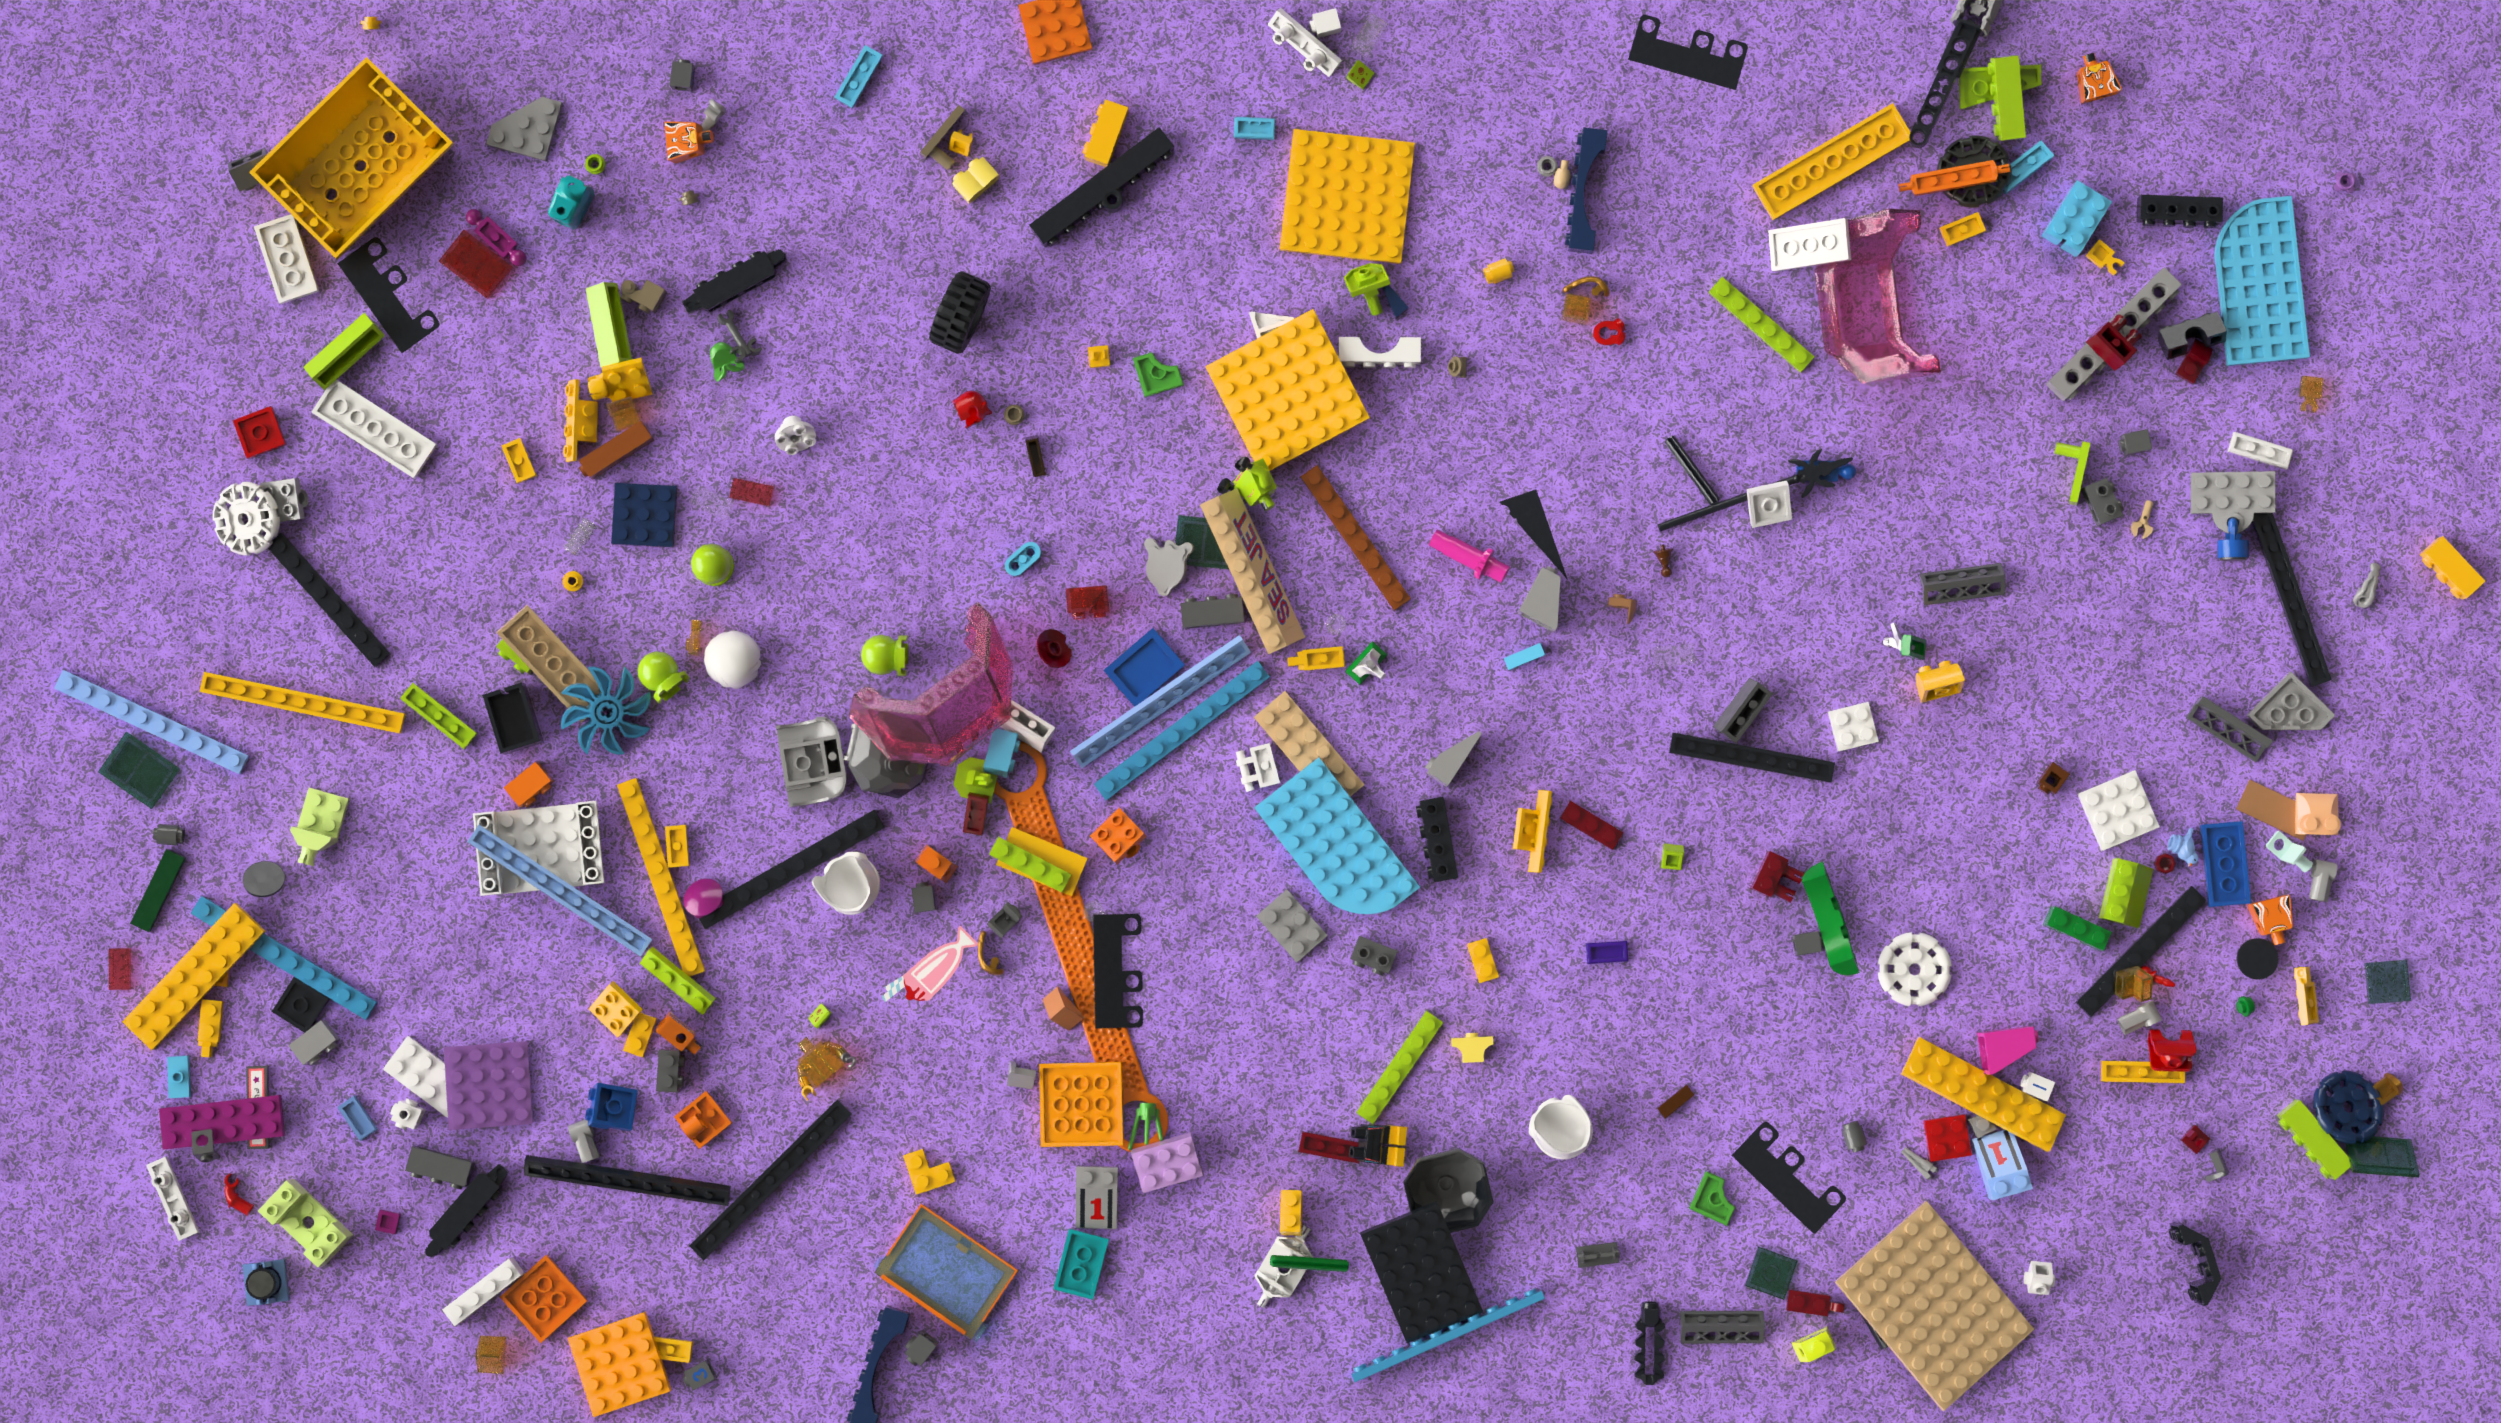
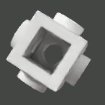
M406 1098L405 1101L401 1100L393 1105L390 1113L393 1115L391 1120L396 1122L395 1126L405 1130L408 1127L418 1129L426 1109L417 1106L418 1102Z
M2031 1261L2028 1272L2024 1273V1284H2027L2028 1293L2049 1295L2051 1287L2055 1285L2052 1263Z

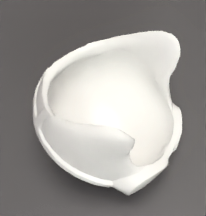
M847 852L843 856L831 860L824 869V876H815L812 880V885L821 898L836 911L846 915H855L864 912L876 900L880 889V877L876 867L868 860L866 854Z
M1565 1095L1562 1100L1551 1098L1538 1107V1110L1532 1115L1530 1120L1529 1135L1548 1156L1556 1159H1571L1580 1155L1588 1148L1593 1136V1126L1581 1103L1574 1096Z

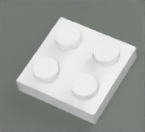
M1787 481L1747 489L1752 528L1792 520L1789 484Z
M1869 702L1828 712L1838 752L1879 742Z

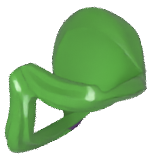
M724 342L716 343L710 350V358L714 367V378L717 382L725 378L728 370L740 372L745 368L743 362L735 363L736 354H730L732 347Z

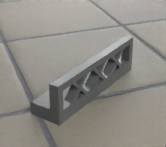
M2001 563L1920 574L1924 605L2005 595V572ZM2000 582V588H1989L1992 583ZM1974 585L1980 586V588L1975 592H1970L1968 590ZM1952 588L1960 589L1956 594L1950 595L1948 593ZM1928 592H1940L1936 597L1928 598Z
M2204 696L2197 699L2186 716V719L2253 762H2257L2265 748H2269L2273 740ZM2198 707L2205 711L2207 720L2199 721L2192 717ZM2220 720L2223 722L2224 731H2214L2211 721ZM2237 731L2240 733L2242 742L2233 743L2230 741L2228 732ZM2254 742L2260 746L2255 756L2247 751L2246 743Z
M1680 1311V1344L1764 1343L1765 1321L1763 1311ZM1686 1332L1696 1333L1694 1336H1685ZM1709 1332L1717 1333L1715 1336L1707 1335ZM1730 1332H1737V1333H1738V1334L1735 1335V1336H1729V1335H1728V1333H1730ZM1750 1332H1759V1336H1750L1748 1334Z

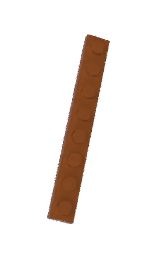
M1318 465L1300 476L1392 609L1395 611L1411 600Z

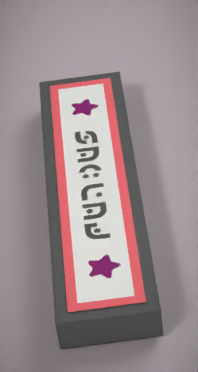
M246 1066L247 1099L269 1096V1066ZM270 1138L247 1140V1149L270 1148Z

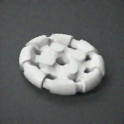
M242 482L239 485L237 483L230 485L222 491L219 501H216L214 505L213 521L216 524L215 532L224 546L230 547L232 552L244 556H250L252 553L259 554L272 545V539L277 537L279 532L280 517L277 515V503L268 491L262 490V486L258 484ZM256 495L260 498L258 501L254 500ZM227 502H228L229 504H232L229 509L227 508V505H226ZM264 511H268V513H269V518H268V519H265V513H264ZM244 513L248 516L247 524H244L242 521ZM265 531L266 535L263 536L260 533ZM233 534L237 536L235 541L233 540Z
M1912 932L1904 933L1892 939L1893 942L1889 946L1886 945L1878 960V964H1880L1878 978L1884 991H1887L1894 1001L1905 1006L1914 1004L1919 1007L1936 1001L1937 996L1946 991L1952 976L1950 975L1951 959L1945 947L1942 948L1934 937L1920 932L1919 934H1912ZM1911 943H1918V949H1911ZM1900 948L1902 953L1897 957L1894 951ZM1931 948L1936 953L1933 957L1927 953ZM1913 963L1918 964L1920 967V972L1915 976L1909 972V967ZM1888 965H1894V973H1888ZM1935 966H1942L1941 974H1935ZM1896 981L1902 986L1899 990L1893 986ZM1931 982L1936 986L1932 991L1927 988ZM1910 990H1918L1917 996H1911Z

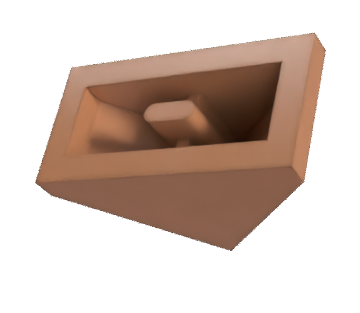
M1059 986L1042 999L1050 1020L1068 1031L1085 1018Z

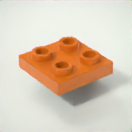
M1120 808L1090 835L1117 865L1125 857L1131 858L1135 856L1140 849L1139 843L1147 837Z
M705 1091L674 1116L683 1132L699 1149L733 1123L708 1091Z

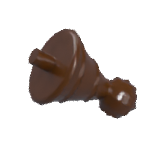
M1662 544L1660 545L1661 549L1655 550L1653 553L1663 567L1661 575L1667 578L1672 575V570L1668 565L1673 548L1665 549V545Z

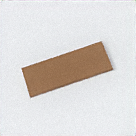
M2249 779L2236 810L2304 841L2306 834H2295L2296 801Z

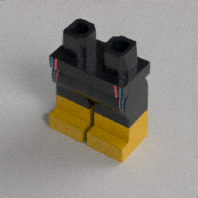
M1361 1124L1360 1126L1351 1127V1138L1359 1139V1146H1350L1349 1157L1365 1163L1404 1167L1405 1148L1383 1146V1144L1406 1146L1407 1127Z

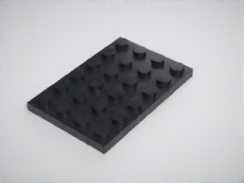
M1437 1201L1360 1232L1406 1343L1466 1320L1478 1313H1483L1481 1304Z

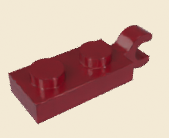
M1789 1289L1786 1310L1828 1317V1311L1844 1313L1845 1304L1830 1302V1295Z

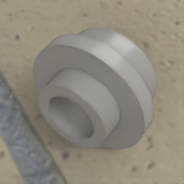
M1550 156L1542 157L1537 164L1538 172L1545 177L1554 175L1558 167L1556 160ZM1548 163L1551 165V169L1545 170L1543 165Z

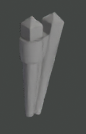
M1904 1147V1150L1901 1151L1927 1180H1931V1174L1928 1173L1929 1170L1933 1173L1938 1172L1937 1167L1933 1163L1923 1159L1908 1148Z

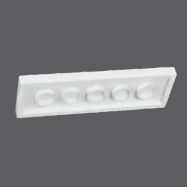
M335 380L325 390L312 410L313 414L414 479H416L437 447V444L338 380Z

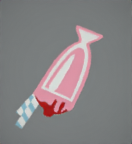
M959 926L956 942L944 944L931 951L902 977L885 986L888 992L882 996V999L886 1002L905 987L907 991L905 997L907 1000H930L946 984L958 968L962 959L963 949L975 947L978 943Z

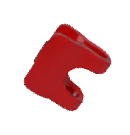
M2159 1029L2149 1030L2147 1043L2152 1070L2189 1072L2192 1070V1056L2196 1055L2197 1049L2191 1030H2181L2180 1039L2174 1041L2164 1038Z

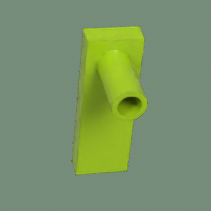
M2082 441L2081 447L2060 442L2056 443L2054 454L2078 459L2069 500L2071 505L2077 506L2091 444L2089 442Z

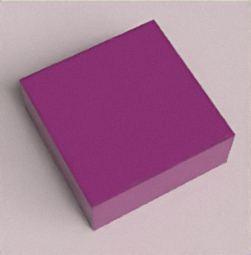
M380 1209L375 1230L397 1234L401 1213Z

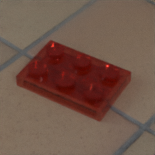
M465 230L460 233L439 260L441 264L487 299L513 268Z

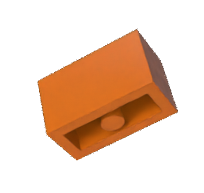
M534 762L503 788L518 807L525 806L527 808L536 801L535 797L541 793L543 795L552 788L551 784L554 781L539 762Z

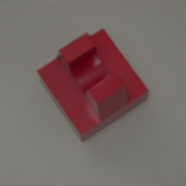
M2193 1125L2180 1139L2195 1154L2210 1140L2196 1125Z

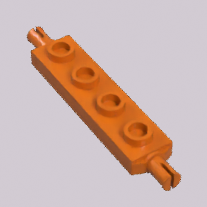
M1994 160L1914 174L1911 175L1910 182L1898 184L1899 192L1912 190L1914 196H1921L1997 182L1998 174L2010 172L2009 164L1996 166Z

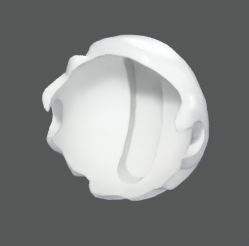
M735 630L723 632L714 637L705 649L704 663L707 673L723 687L739 689L758 676V669L761 665L759 660L760 649L755 640L743 632Z

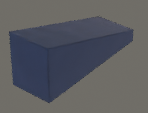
M1387 285L1382 287L1396 320L1408 309V306Z

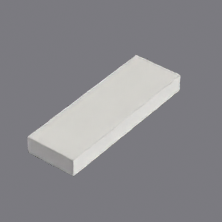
M2233 432L2227 452L2287 470L2293 449Z

